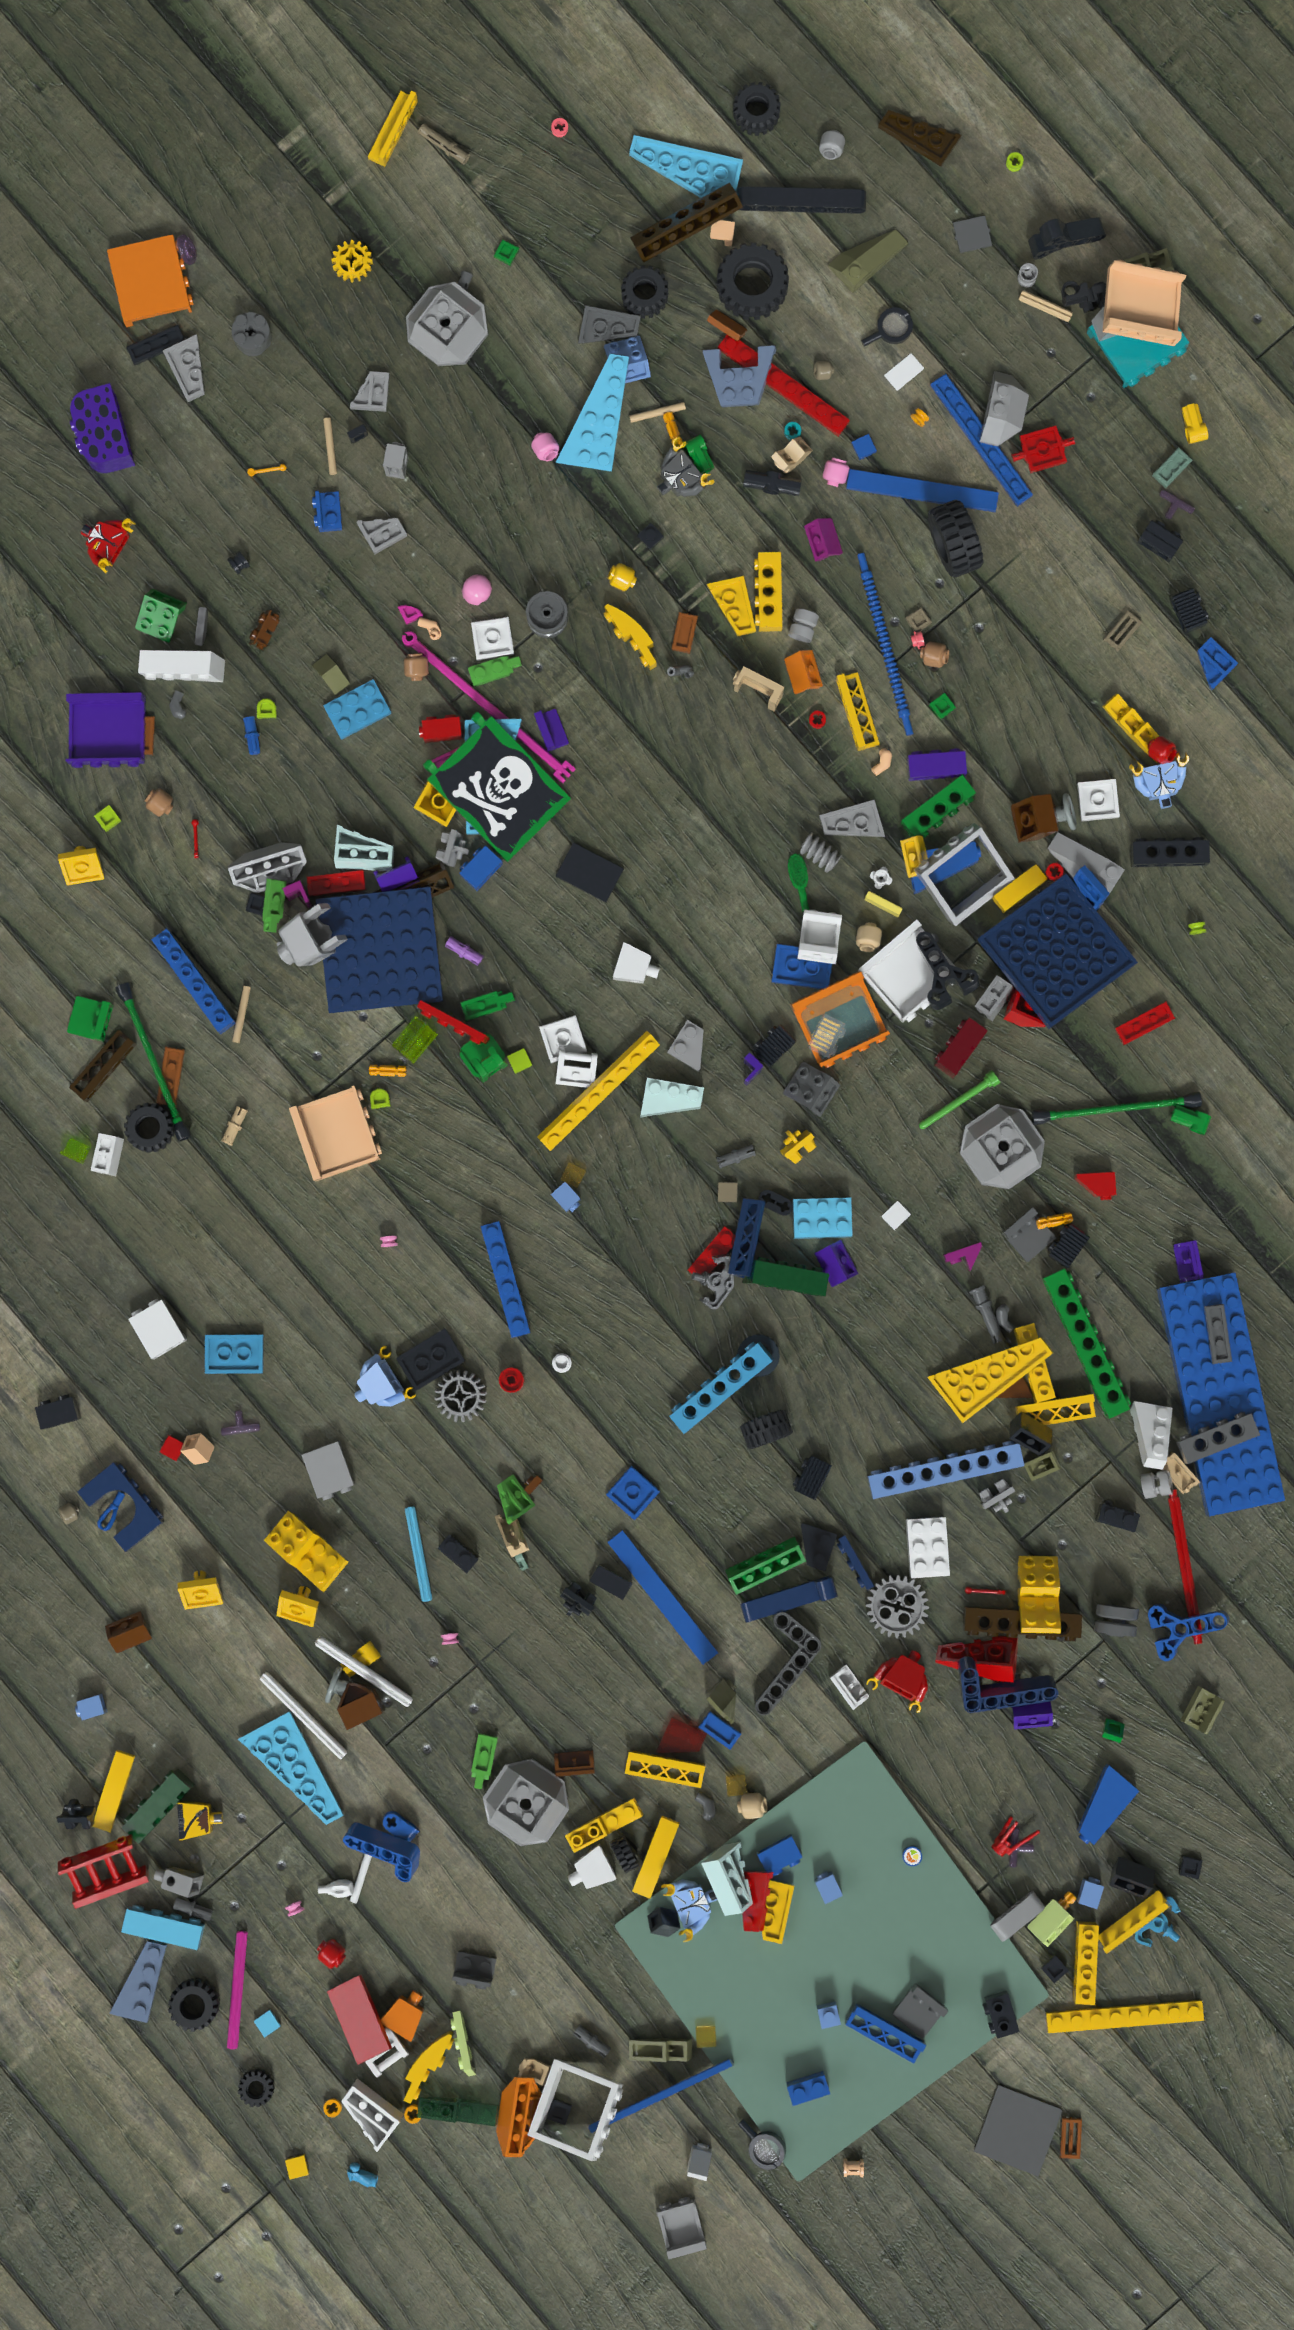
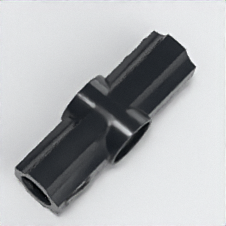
M746 470L743 487L763 490L764 493L771 495L782 493L799 496L802 479L782 476L781 473L774 471L763 473Z

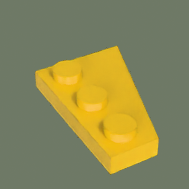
M744 576L707 584L708 589L736 635L741 636L755 633L756 628Z
M775 1880L769 1881L770 1895L767 1896L765 1904L767 1913L764 1931H762L763 1940L782 1944L795 1885Z

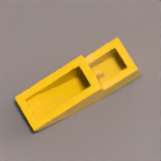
M1034 865L994 895L992 899L1001 911L1005 913L1047 881L1048 878L1037 865Z

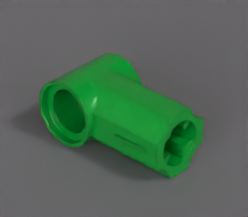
M701 434L687 440L684 448L689 458H692L695 467L702 475L711 472L714 469V465L707 453V447Z
M1176 1105L1170 1121L1186 1126L1195 1133L1205 1135L1212 1117L1203 1112H1194Z

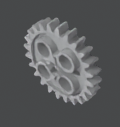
M897 1575L896 1580L889 1576V1582H886L883 1578L882 1586L878 1583L875 1584L878 1588L877 1591L870 1590L874 1596L867 1597V1599L872 1601L871 1604L866 1605V1607L871 1608L867 1615H873L870 1622H877L874 1627L875 1629L882 1627L881 1634L888 1631V1637L895 1633V1637L898 1638L899 1633H902L905 1638L907 1631L913 1635V1628L920 1630L918 1623H925L921 1618L928 1617V1614L924 1613V1610L929 1609V1606L924 1605L928 1598H922V1595L926 1592L918 1591L921 1586L920 1584L916 1587L913 1586L914 1579L908 1583L907 1576H905L903 1581L900 1580L899 1575ZM888 1589L896 1591L897 1596L894 1600L887 1599L885 1594ZM909 1594L915 1597V1603L911 1606L906 1605L904 1602L905 1596ZM884 1600L893 1604L900 1601L901 1606L913 1609L914 1613L901 1609L895 1612L894 1607L884 1605L881 1601ZM882 1608L890 1609L891 1616L884 1619L881 1617L880 1611ZM900 1614H908L910 1617L909 1623L901 1624L899 1622Z

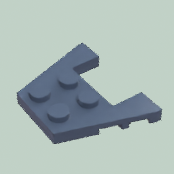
M776 346L758 347L757 367L721 369L720 349L703 350V355L721 407L760 404L766 385V378L769 369H771V362L776 353Z

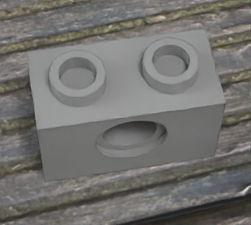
M398 442L387 444L383 463L386 476L405 479L408 463L406 447Z

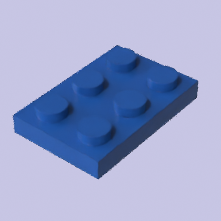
M777 944L772 983L822 989L829 985L831 963L797 959L799 947Z

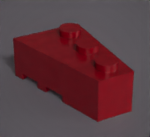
M970 1017L967 1021L964 1019L956 1028L959 1030L956 1036L951 1035L946 1042L948 1048L945 1052L941 1050L934 1059L937 1061L935 1066L952 1079L958 1074L988 1031Z

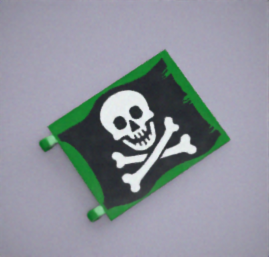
M476 712L471 719L480 728L439 768L431 760H427L423 767L432 774L427 781L508 862L571 798L492 716L485 721L482 715Z

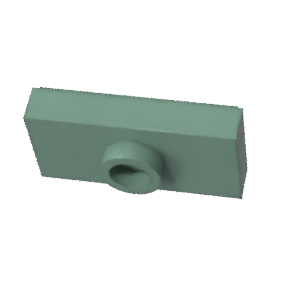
M1178 448L1152 476L1166 489L1192 462V459Z

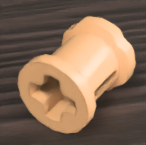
M844 2159L843 2176L859 2175L863 2177L864 2159H860V2161Z

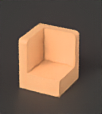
M720 220L712 224L710 238L725 240V246L732 247L735 222Z
M201 1433L186 1436L180 1451L196 1465L209 1462L214 1445Z

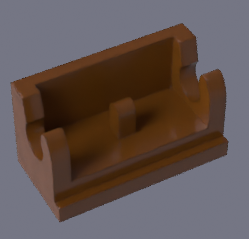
M593 1750L554 1753L556 1777L595 1773Z

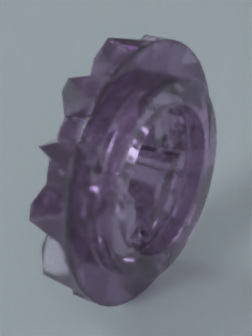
M184 234L180 235L176 243L180 258H183V261L188 265L196 263V248L190 238Z

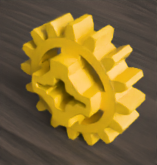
M351 240L350 244L344 241L343 247L337 246L338 252L333 251V255L336 257L331 259L332 264H335L333 265V270L337 271L338 277L343 275L344 281L350 278L351 283L354 282V278L361 281L360 276L367 277L366 271H371V266H369L373 264V260L370 259L372 257L371 252H367L368 248L366 245L361 247L360 241L357 245L354 244L353 240ZM352 256H353L355 260L353 261L352 267H351L350 262H351V259H352Z

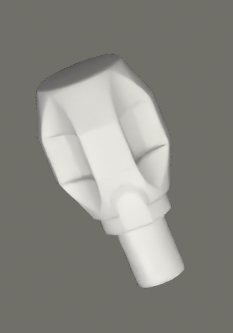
M346 1879L318 1886L319 1894L328 1893V1895L337 1898L352 1895L354 1890L352 1881Z

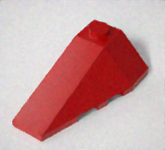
M1015 988L1003 1019L1020 1027H1045L1046 1025Z
M998 1636L992 1637V1640L988 1641L977 1639L974 1640V1643L969 1644L958 1642L939 1645L935 1663L958 1669V1661L962 1657L969 1656L975 1660L980 1677L993 1681L1014 1682L1018 1638Z

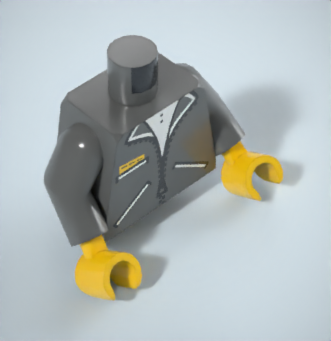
M677 437L673 440V446H671L664 457L661 465V477L664 481L657 486V489L663 496L670 490L677 497L680 495L683 497L696 496L706 488V485H713L715 481L710 480L708 482L707 478L711 474L702 475L684 451L681 450L679 452L680 448L686 446V441L680 446L678 444L680 437Z

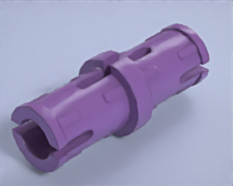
M450 936L445 944L446 948L456 952L460 958L464 957L477 966L484 957V955L470 948V945L463 944Z

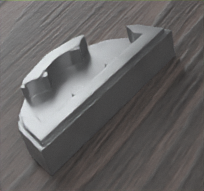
M200 607L198 611L195 645L200 646L204 644L207 632L208 611L205 607Z

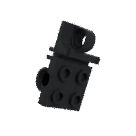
M1074 281L1065 282L1061 290L1064 307L1079 303V307L1083 308L1084 313H1087L1089 310L1090 312L1093 311V305L1096 304L1102 309L1105 306L1106 283L1098 282L1091 289H1088L1087 282L1081 283L1080 286ZM1073 287L1075 294H1066L1065 288Z

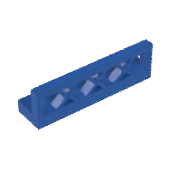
M857 2003L845 2023L846 2026L913 2064L920 2052H923L926 2047V2043ZM855 2015H858L865 2020V2025L856 2026L851 2022ZM875 2025L882 2029L883 2034L872 2035L869 2026ZM886 2036H895L899 2039L900 2044L889 2045ZM910 2045L916 2048L913 2057L905 2054L903 2046Z

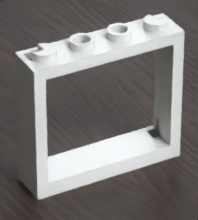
M554 2059L528 2136L587 2160L597 2161V2158L603 2152L602 2143L604 2139H607L610 2132L609 2123L615 2118L617 2112L615 2108L616 2103L622 2098L623 2084L564 2060ZM563 2069L611 2088L589 2152L541 2133Z

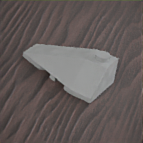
M1060 833L1056 834L1047 848L1059 864L1070 874L1072 879L1078 870L1085 865L1093 872L1099 882L1106 887L1109 893L1125 870L1109 859Z

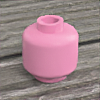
M538 433L531 444L539 460L551 461L558 455L559 445L551 433Z
M832 458V460L826 462L823 478L828 480V485L838 487L839 484L846 483L850 469L846 464L847 461Z

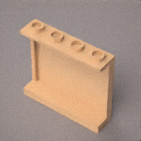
M1114 260L1107 271L1102 332L1175 346L1182 336V332L1178 331L1181 284L1186 275L1180 274L1178 271H1165L1159 267L1150 268L1145 267L1143 264H1130L1124 260Z
M355 1086L310 1103L289 1108L313 1181L315 1182L380 1160L379 1155L382 1154L379 1143L375 1144L374 1142L375 1130L373 1125L369 1126L367 1118H370L366 1107L363 1108L361 1100H364L361 1090H357Z

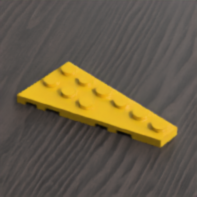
M1041 1337L931 1375L928 1379L961 1422L964 1423L1054 1352Z

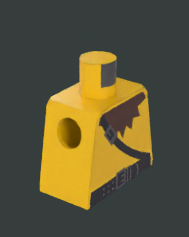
M179 1801L177 1803L179 1840L209 1834L213 1831L212 1824H223V1813L212 1812L211 1804L190 1801Z

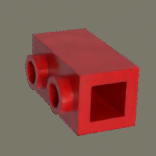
M446 715L442 719L427 717L426 720H422V726H419L420 738H423L425 743L462 739L460 717H456V715Z

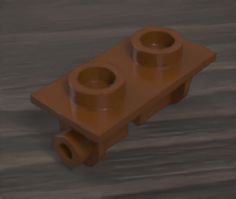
M266 610L261 613L258 618L259 625L257 629L254 628L249 636L251 639L249 644L257 643L256 647L261 650L267 647L272 636L266 633V631L274 632L280 621L279 615L275 613L270 615L272 610Z

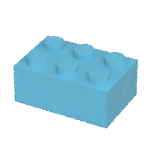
M851 1198L793 1199L794 1239L852 1237Z

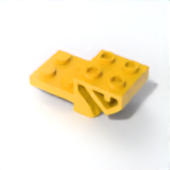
M289 1510L264 1539L285 1561L296 1567L323 1592H325L349 1562L327 1543L314 1529L311 1531L303 1520Z
M1019 1556L1018 1580L1021 1586L1018 1588V1606L1020 1608L1021 1633H1061L1058 1556Z

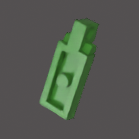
M503 656L468 667L473 686L476 687L510 676L511 673H514V668L522 665L519 656L509 659V656Z
M267 879L263 907V931L276 933L277 923L283 918L285 893L282 888L286 887V881Z
M478 1734L471 1770V1777L476 1778L474 1788L482 1789L484 1779L489 1780L498 1740L496 1736Z

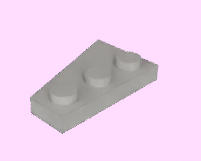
M196 334L163 350L187 402L205 395L198 336Z
M875 800L819 815L824 835L885 837Z

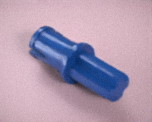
M255 717L243 718L246 732L244 737L247 738L249 754H260L258 736L260 735L257 733Z

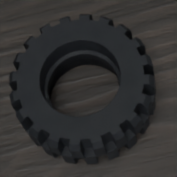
M751 242V246H746V243L740 244V249L738 250L736 247L731 249L730 255L726 254L723 257V262L720 263L717 274V293H719L721 303H725V308L728 311L732 310L734 316L739 317V315H743L745 320H749V317H754V320H760L762 315L765 318L769 317L771 311L776 312L779 309V305L783 304L788 291L789 275L784 259L781 255L777 256L775 249L771 248V250H768V245L756 246L757 242ZM746 268L761 269L769 276L770 287L759 295L744 294L735 285L736 275Z
M952 500L932 508L928 512V525L937 553L948 574L951 577H959L979 569L984 562L982 547L976 528L964 504L959 500Z

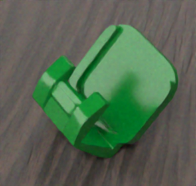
M483 1033L490 1038L486 1045L482 1042L478 1045L469 1041L460 1049L461 1059L472 1075L479 1077L482 1083L486 1082L489 1077L508 1066L504 1060V1052L489 1033Z

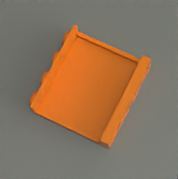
M173 234L107 250L122 318L126 327L134 326V321L188 309L189 313L192 312L193 298L187 292V287H190L189 281L182 271L185 269L183 258H179L178 254L181 251L179 240L175 241Z

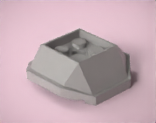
M456 282L429 287L406 316L408 343L437 366L465 365L489 335L484 304ZM445 319L450 320V324L447 327L441 326L442 321Z
M996 1104L965 1126L959 1154L981 1185L1010 1189L1041 1167L1045 1141L1022 1109ZM1001 1141L1008 1144V1150L1005 1152L998 1148V1144Z
M533 1758L505 1764L483 1796L488 1824L519 1846L547 1842L569 1810L565 1780L559 1776L556 1777L552 1771ZM529 1799L532 1804L531 1807L523 1808L520 1803L521 1800Z

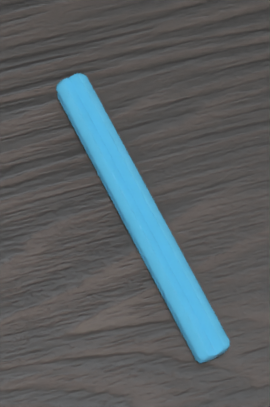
M414 1506L406 1507L405 1514L421 1599L423 1602L431 1601L432 1594L416 1509Z

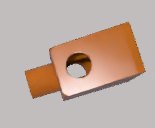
M415 1990L412 1991L408 1999L400 1995L382 2016V2024L411 2042L424 2011L418 2005L423 1995Z

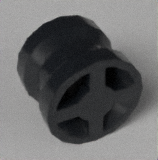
M240 551L236 552V556L233 558L229 557L227 559L237 575L241 573L242 569L250 567Z

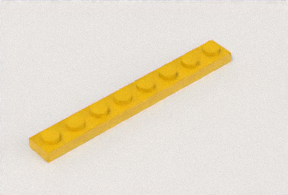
M646 1031L546 1127L537 1138L551 1151L654 1052L660 1044Z
M1202 2000L1046 2012L1048 2033L1204 2021Z

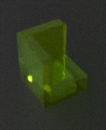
M70 1138L64 1151L61 1150L59 1154L84 1164L91 1147Z

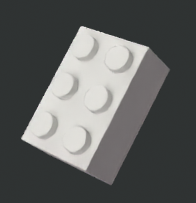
M946 1517L905 1519L909 1577L950 1576Z

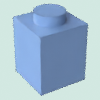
M566 1182L551 1194L566 1213L569 1210L573 1212L580 1206L578 1202L581 1199Z
M102 1694L77 1701V1706H75L77 1716L81 1717L82 1720L107 1713Z
M825 1871L817 1875L818 1879L814 1881L825 1904L843 1896L832 1872L828 1873Z
M1089 1877L1088 1880L1083 1878L1076 1901L1079 1904L1097 1909L1104 1886L1100 1884V1880Z
M835 2001L816 2006L822 2029L841 2025Z

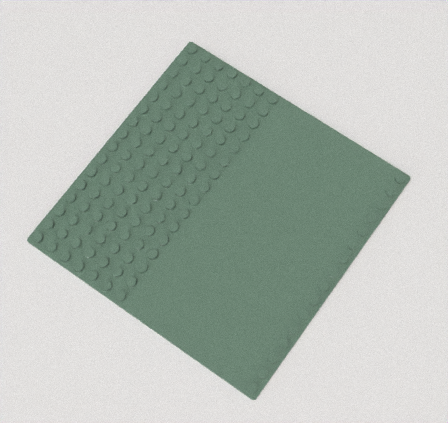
M865 1741L858 1744L771 1808L762 1818H758L723 1844L741 1842L742 1848L739 1849L741 1861L745 1862L743 1871H765L757 1852L790 1834L792 1835L803 1858L800 1859L801 1862L793 1867L788 1865L782 1868L783 1872L770 1879L795 1885L782 1944L763 1940L762 1931H744L742 1913L725 1916L718 1900L709 1903L711 1908L710 1918L704 1927L693 1935L690 1941L683 1942L687 1938L685 1933L679 1936V1932L685 1930L680 1917L681 1929L671 1936L665 1937L651 1934L647 1915L658 1907L676 1910L672 1897L663 1896V1894L668 1892L667 1887L661 1889L615 1924L616 1930L712 2064L715 2066L727 2059H732L734 2066L719 2072L760 2131L773 2132L782 2138L787 2150L783 2163L796 2181L803 2180L993 2039L995 2034H991L988 2026L991 2019L989 2015H985L982 2006L985 2003L984 1997L1007 1991L1017 2021L1049 1996L1047 1990L1008 1938L1002 1942L990 1927V1924L995 1920ZM908 1846H915L922 1853V1860L917 1866H908L902 1858V1853ZM719 1848L671 1883L684 1879L695 1881L698 1885L701 1884L704 1892L712 1890L713 1888L701 1863ZM825 1871L833 1873L843 1895L827 1904L824 1903L814 1881L818 1879L817 1875ZM915 1983L948 2009L945 2017L940 2016L923 2039L892 2014ZM835 2001L841 2025L822 2029L816 2006ZM856 2003L926 2043L924 2051L920 2052L914 2064L845 2025ZM855 2015L851 2023L861 2026L865 2025V2020ZM875 2025L869 2026L872 2035L883 2034L882 2029ZM886 2036L889 2045L900 2044L899 2039L895 2036ZM910 2045L903 2046L905 2054L913 2057L916 2048ZM824 2071L830 2094L793 2106L786 2082ZM767 2139L779 2156L780 2152L776 2143Z

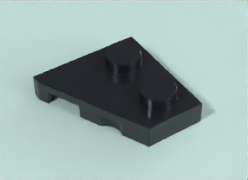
M801 1523L807 1566L826 1572L837 1534Z

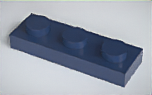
M846 1536L839 1537L840 1543L837 1546L842 1554L846 1553L849 1560L846 1562L851 1571L856 1570L859 1576L856 1580L860 1587H865L866 1590L874 1587Z

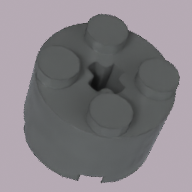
M253 312L244 313L236 317L232 325V337L237 348L247 356L261 355L269 348L272 341V334L267 321L262 315Z

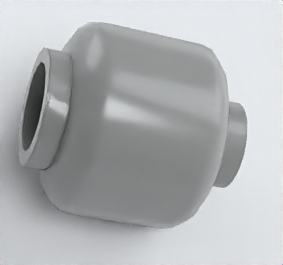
M837 130L823 133L819 145V151L823 157L829 160L840 157L845 145L844 136Z

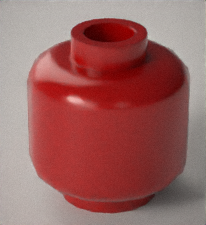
M1158 736L1149 742L1148 755L1158 763H1170L1176 757L1175 743L1164 736Z
M330 1939L327 1942L323 1940L317 1948L319 1951L318 1960L329 1969L338 1968L347 1956L345 1955V1948L334 1939Z

